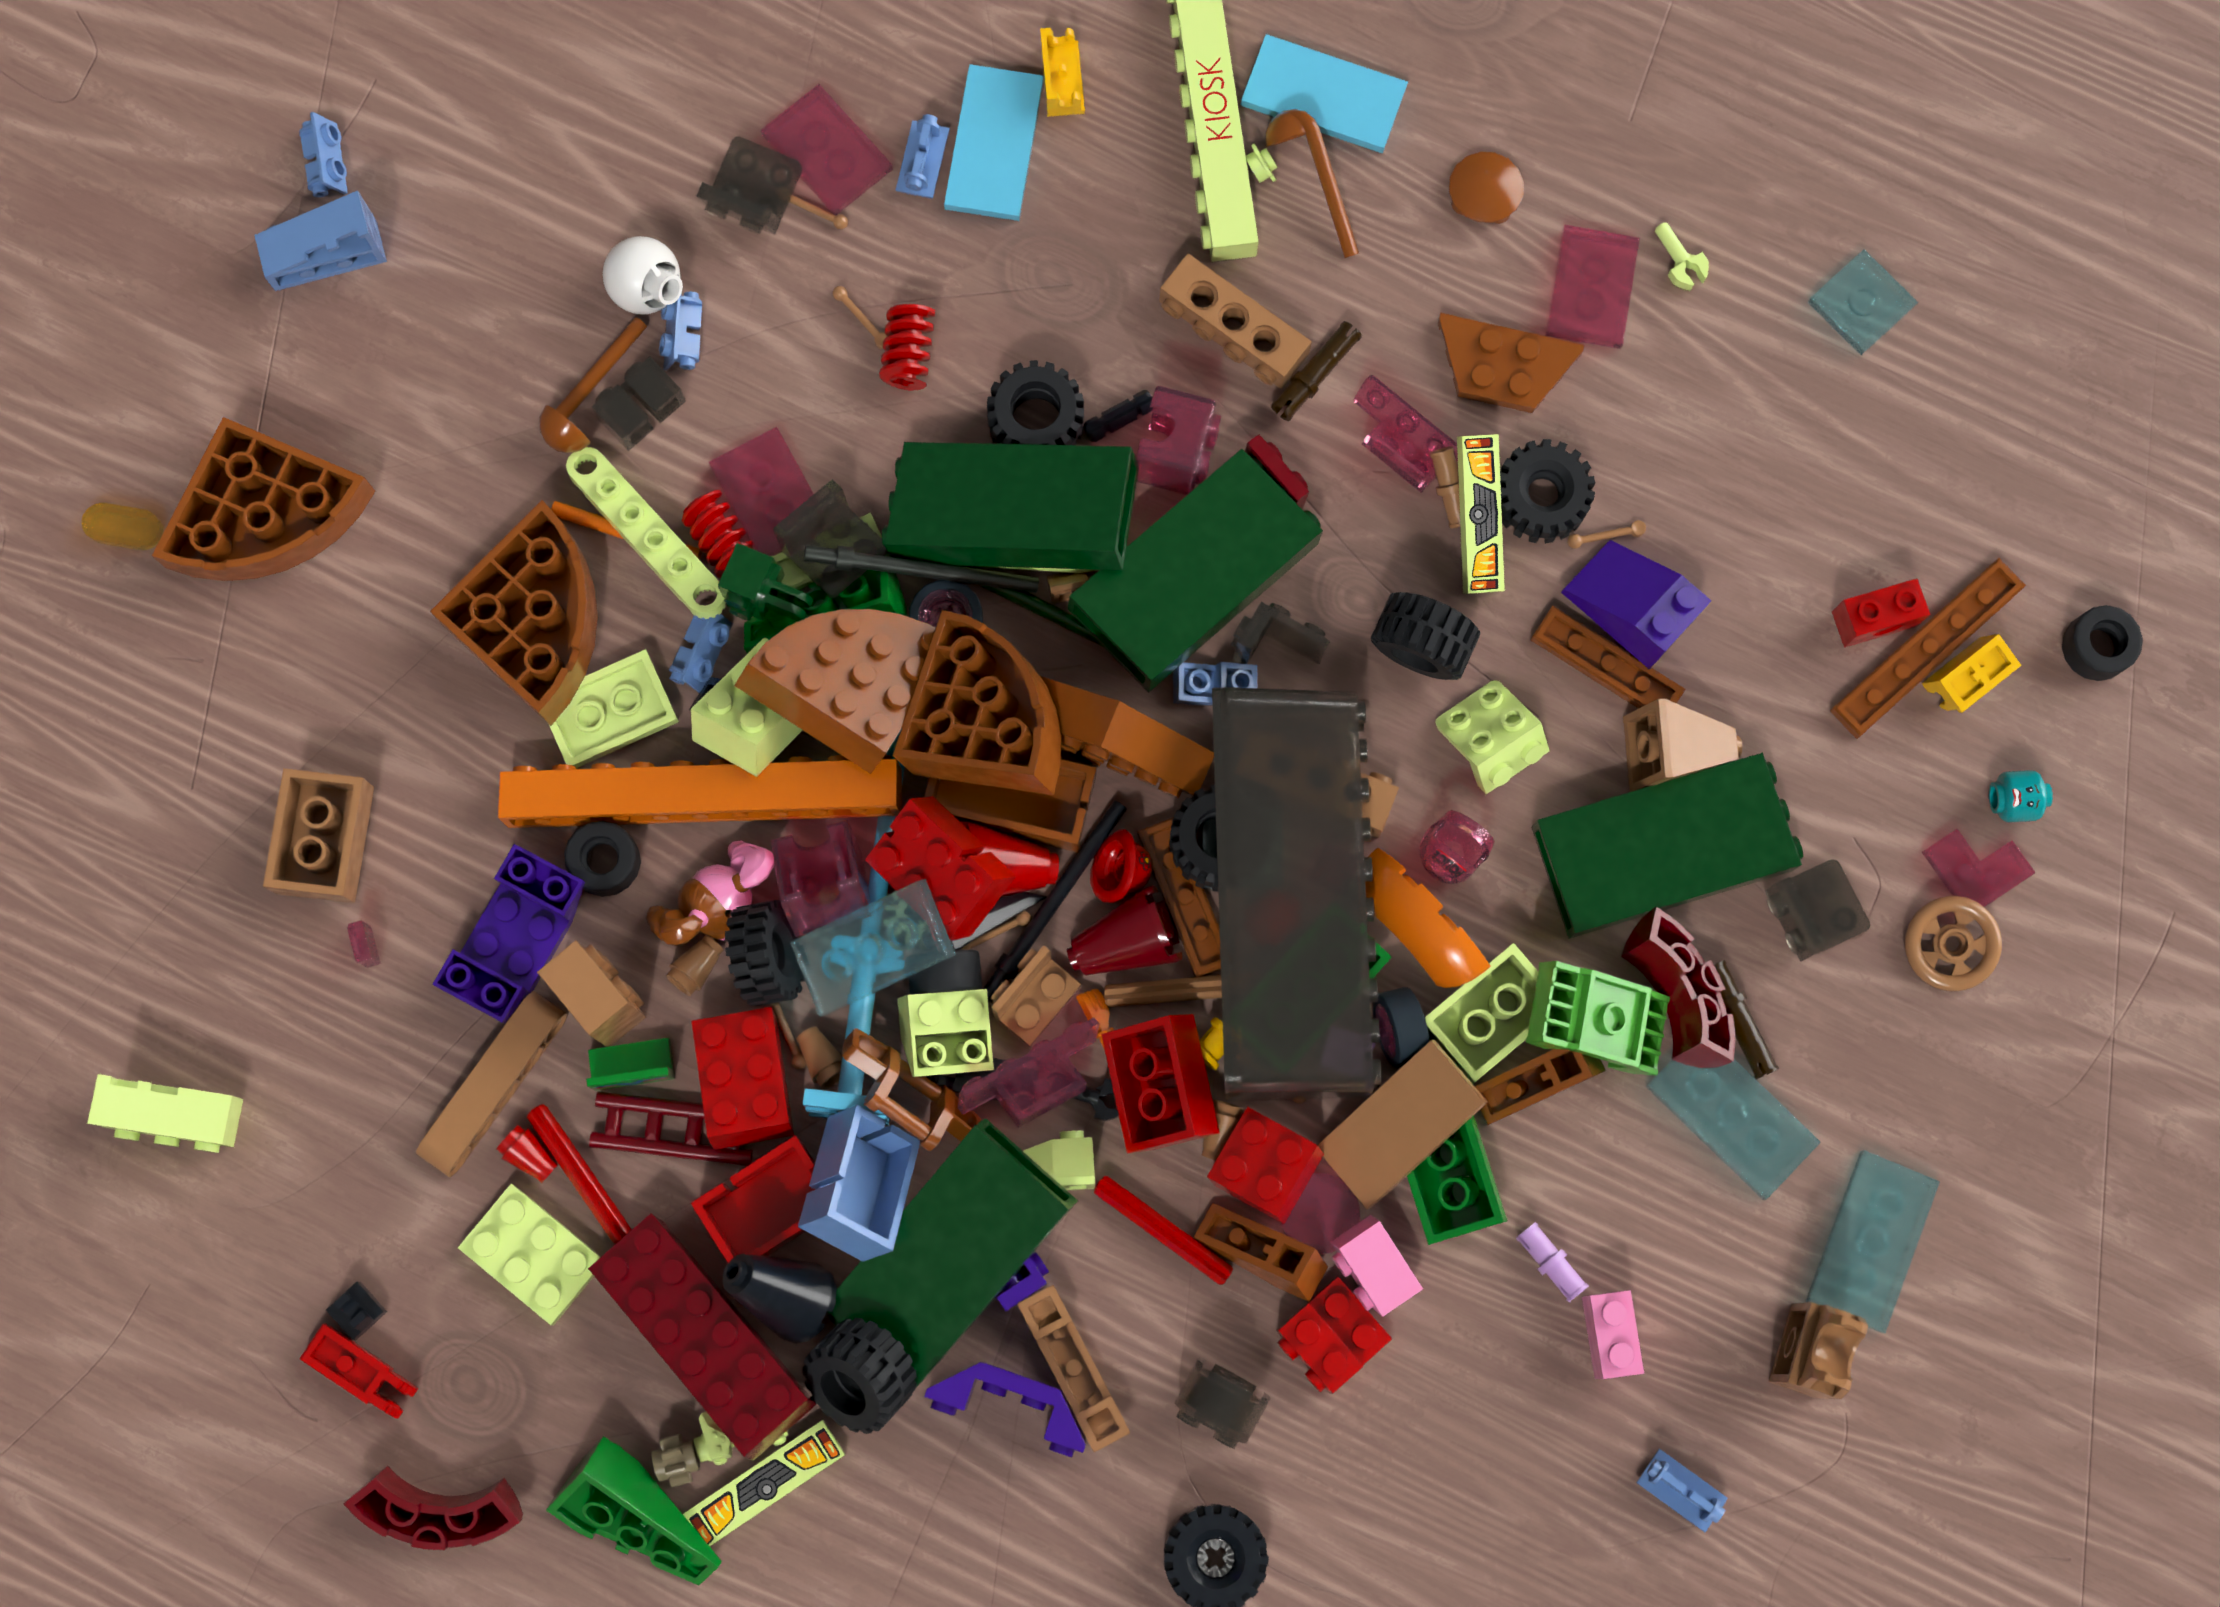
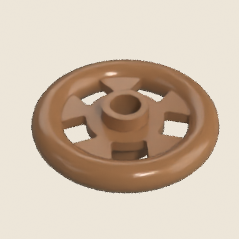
M1946 896L1930 901L1913 916L1905 935V951L1911 968L1925 983L1944 991H1963L1979 985L1992 974L2001 956L2002 937L1995 918L1980 903L1966 897ZM1953 912L1956 923L1939 927L1937 916ZM1973 920L1977 921L1984 932L1983 935L1975 940L1970 931L1965 928ZM1923 933L1934 934L1932 940L1933 951H1922L1921 938ZM1950 936H1955L1959 941V945L1954 951H1950L1946 947V940ZM1975 949L1983 957L1974 969H1971L1964 964V961ZM1938 959L1954 964L1950 975L1942 974L1935 970Z

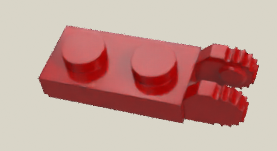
M322 1324L299 1358L365 1404L371 1403L396 1419H399L404 1410L396 1402L378 1394L385 1381L396 1387L402 1394L412 1397L419 1389L401 1375L393 1372V1367L328 1324Z

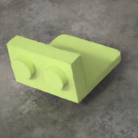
M1496 680L1489 682L1440 715L1435 722L1437 729L1470 762L1477 786L1485 794H1488L1498 786L1504 785L1511 777L1530 764L1538 762L1543 755L1550 751L1542 723L1501 682Z

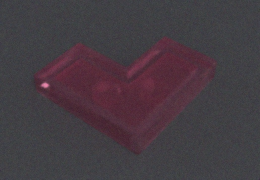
M1958 829L1922 851V854L1952 896L1972 899L1984 907L2036 873L2013 840L1980 861Z

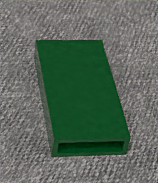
M904 442L902 456L898 457L895 463L897 482L895 491H891L889 494L890 518L888 525H884L882 530V544L884 548H887L891 557L945 565L1123 570L1139 466L1131 446Z
M1240 449L1126 547L1123 570H1099L1069 596L1068 610L1148 693L1319 544L1323 530L1317 517L1308 510L1303 511L1291 499L1283 487L1266 473L1267 470L1255 456H1249L1243 449Z
M1764 754L1752 755L1657 785L1538 819L1531 828L1568 939L1643 917L1655 907L1663 911L1786 874L1802 865L1800 859L1803 858V849L1799 839L1791 834L1787 823L1790 821L1788 806L1784 799H1779L1774 786L1777 783L1776 772L1772 763L1766 762Z
M985 1118L970 1130L903 1210L893 1251L864 1262L860 1261L837 1288L833 1312L827 1311L829 1318L835 1325L848 1318L850 1320L862 1318L866 1323L872 1321L882 1330L885 1328L892 1334L891 1336L896 1341L899 1340L904 1346L903 1350L910 1355L913 1361L911 1366L916 1370L917 1377L914 1381L917 1383V1388L1078 1200Z

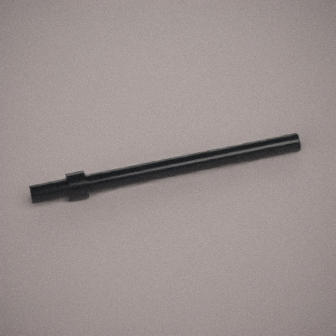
M1113 801L1010 951L1000 956L994 965L996 971L983 988L987 989L988 1002H993L991 999L992 995L1006 979L1009 980L1011 978L1014 980L1019 971V968H1017L1018 964L1028 953L1092 861L1102 843L1108 838L1126 812L1127 808L1118 801Z

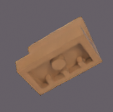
M1043 946L1038 952L1032 948L1018 964L1019 975L1015 980L1010 983L1006 979L991 997L993 1000V1006L991 1007L993 1017L1029 1047L1033 1045L1082 986L1081 983L1051 959L1050 950L1046 946Z

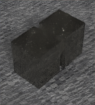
M648 357L643 363L639 361L633 364L624 375L625 382L620 386L617 384L614 388L608 387L597 396L595 404L592 406L597 419L627 451H630L654 430V427L648 421L650 419L649 416L631 398L632 395L660 424L686 402L681 388L651 357Z

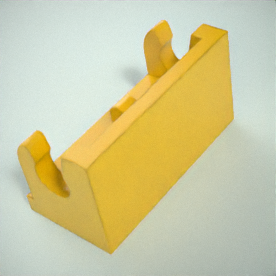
M1040 28L1047 117L1085 114L1078 41H1075L1074 30L1067 28L1065 36L1054 37L1051 28Z
M1999 634L1983 636L1975 640L1921 684L1927 692H1937L1942 696L1944 701L1939 705L1942 709L1946 711L1957 710L1959 713H1963L2018 669L2021 664Z

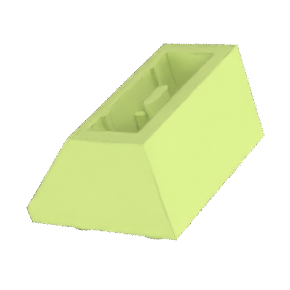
M987 989L913 994L897 998L901 1041L913 1077L994 1070Z

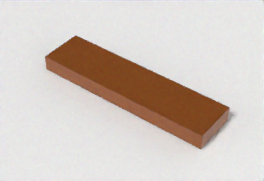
M1555 606L1551 607L1531 638V641L1638 709L1657 699H1667L1677 703L1686 690L1655 669L1651 668L1649 670L1637 658Z
M1172 817L1141 829L1137 834L1142 846L1150 854L1153 874L1195 977H1203L1233 965V960L1204 888L1195 886L1196 882L1191 878L1189 880L1185 879L1182 876L1180 867L1176 868L1173 862V854L1170 852L1169 846L1170 831L1173 823Z

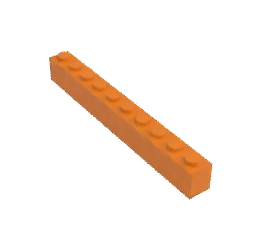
M886 754L871 774L842 755L830 756L828 761L812 762V759L808 757H791L788 759V762L773 763L772 761L757 777L726 759L711 760L709 765H694L690 761L678 760L670 762V766L655 767L650 762H634L628 768H615V765L609 763L592 764L591 769H576L575 766L567 764L554 765L552 770H537V768L532 766H515L513 771L500 772L498 818L508 828L584 826L587 823L597 821L623 825L897 816L902 810V769L897 759H891V756Z

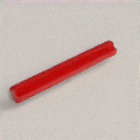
M544 1104L536 1106L527 1114V1119L606 1234L616 1244L632 1230L549 1108Z
M1103 1176L1095 1186L1094 1193L1096 1196L1218 1285H1223L1233 1272L1231 1265L1113 1179Z

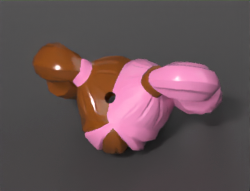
M742 840L730 843L728 846V855L731 860L730 866L717 864L697 871L692 879L686 881L679 891V910L668 909L659 905L649 908L646 920L651 927V932L666 944L673 946L686 944L699 934V931L711 938L725 940V931L730 930L726 923L727 919L732 917L731 911L736 909V907L751 905L752 893L750 888L758 886L768 878L774 868V854L766 848L758 847ZM726 910H730L728 915H725Z

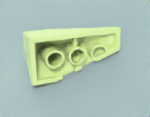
M1084 1131L1059 1132L1060 1139H1051L1023 1150L1025 1154L1066 1190L1095 1188L1092 1137L1084 1138Z

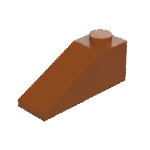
M1553 1049L1475 1086L1488 1101L1480 1110L1487 1125H1490L1601 1074L1606 1069L1601 1059L1567 1049Z
M1212 1203L1193 1237L1200 1244L1269 1284L1307 1302L1311 1300L1328 1268L1316 1248Z

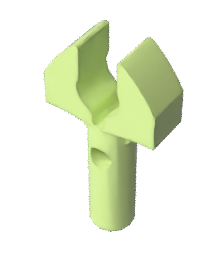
M1666 222L1659 224L1655 228V233L1674 260V268L1667 275L1673 285L1689 291L1692 289L1694 283L1686 274L1685 268L1693 269L1703 284L1709 270V261L1704 253L1701 252L1697 255L1687 253L1669 224Z

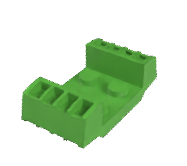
M1559 961L1539 963L1526 1043L1544 1049L1571 1050L1608 1061V1068L1631 1074L1658 1075L1657 1067L1659 1056H1661L1660 1048L1662 1038H1664L1663 1030L1665 1020H1667L1666 1012L1670 1001L1669 996L1655 992L1652 988L1592 969L1580 968Z

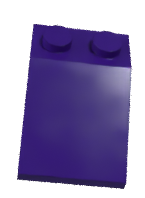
M1612 540L1606 543L1561 592L1649 670L1711 602L1705 594L1683 575Z

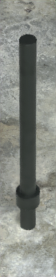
M805 545L804 561L834 565V569L851 571L852 568L1032 593H1037L1039 586L1038 577L854 552L853 547L837 546L836 549Z

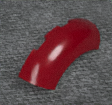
M1655 907L1643 916L1634 927L1625 943L1621 957L1635 966L1649 980L1658 993L1670 997L1667 1005V1014L1673 1038L1672 1060L1698 1068H1717L1734 1061L1735 1027L1733 1014H1727L1721 995L1725 987L1712 961L1705 962L1697 949L1692 945L1691 942L1695 938L1669 914Z
M389 1466L385 1467L343 1503L358 1520L381 1536L386 1537L388 1535L397 1540L410 1543L411 1547L426 1550H446V1548L479 1545L509 1531L522 1521L523 1516L520 1502L505 1478L476 1493L445 1496L429 1493L412 1486L400 1478Z

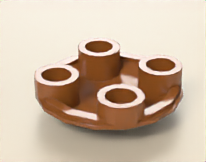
M1478 152L1466 156L1455 166L1450 176L1449 194L1452 199L1451 206L1453 210L1476 222L1496 224L1506 222L1510 215L1517 210L1523 198L1524 181L1519 169L1509 158L1495 152Z

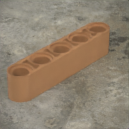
M536 991L529 993L424 1136L416 1150V1155L446 1176L452 1177L468 1159L560 1031L567 1019V1013Z

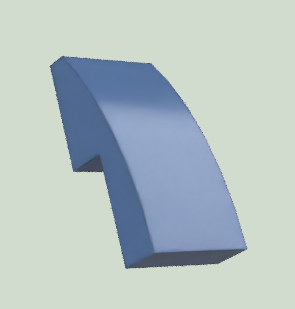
M1183 662L1173 671V703L1214 706L1255 705L1258 703L1257 665L1230 662L1208 665Z

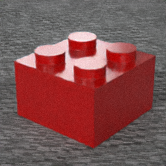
M1247 1106L1207 1178L1219 1189L1284 1225L1324 1153L1317 1144Z

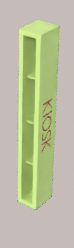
M1166 0V3H1173L1174 14L1169 15L1170 33L1172 38L1178 37L1180 48L1174 50L1176 72H1183L1185 84L1179 85L1182 108H1189L1190 119L1185 120L1187 143L1194 142L1195 155H1190L1192 178H1199L1201 190L1195 191L1196 208L1198 214L1204 213L1206 226H1200L1202 248L1210 250L1211 262L1255 257L1259 241L1222 0Z

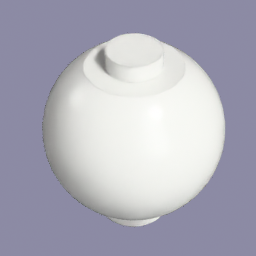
M645 236L625 239L618 243L606 257L603 266L605 289L613 302L628 312L635 314L655 313L665 308L666 305L675 303L682 293L683 284L680 279L681 274L678 261L672 251L656 239Z

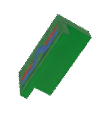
M669 1038L588 1050L591 1078H586L587 1087L594 1091L675 1079L671 1041Z

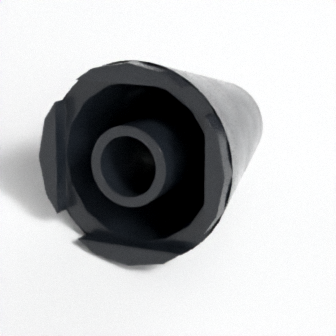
M739 1254L732 1258L724 1268V1289L779 1338L798 1344L811 1340L824 1328L825 1325L821 1321L826 1312L832 1313L835 1307L837 1288L834 1276L818 1263Z

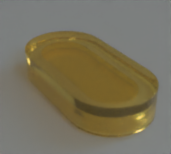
M97 503L90 506L82 517L83 531L93 541L100 544L135 550H148L155 547L163 535L161 521L153 513L144 509L109 503Z

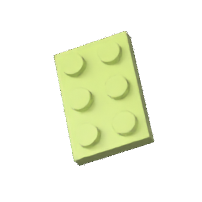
M645 649L585 676L571 703L550 728L566 764L578 768L678 723L679 720L653 662Z
M514 1184L508 1186L458 1247V1249L518 1299L553 1326L594 1277L588 1268L601 1257Z

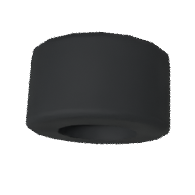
M2104 605L2091 608L2070 623L2063 635L2062 650L2066 662L2074 672L2085 679L2102 681L2114 678L2136 662L2141 654L2143 637L2140 626L2132 615L2121 608ZM2093 630H2101L2113 640L2115 650L2112 656H2102L2093 649L2089 639Z
M606 821L590 822L577 829L568 840L564 852L567 872L585 881L583 889L586 892L601 897L617 895L629 888L637 877L641 864L639 849L633 838L617 824ZM607 844L615 848L618 856L617 864L608 873H595L588 866L587 858L589 852L597 845Z
M976 950L926 952L914 954L907 958L911 995L982 989L980 954Z

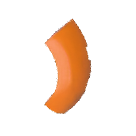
M1376 848L1362 863L1357 876V896L1362 907L1378 918L1403 943L1425 969L1436 986L1443 988L1460 986L1472 981L1491 967L1461 926L1458 928L1445 914H1439L1443 909V905L1422 883L1417 885L1408 875L1404 874L1402 876L1406 872L1404 866L1380 848Z

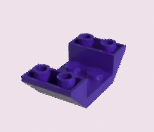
M516 844L512 846L494 877L500 885L460 953L452 949L432 984L502 1023H505L526 996L535 989L541 978L537 972L551 961L570 928L585 881Z
M980 1362L927 1388L924 1397L933 1400L930 1408L953 1416L956 1415L957 1409L963 1411L967 1409L977 1379L983 1381L982 1390L998 1396L1006 1397L1008 1390L1023 1395L1020 1403L1044 1411L1046 1404L1052 1405L1054 1409L1043 1438L1051 1442L1049 1450L1071 1458L1075 1450L1084 1452L1086 1442L1061 1389L985 1362Z

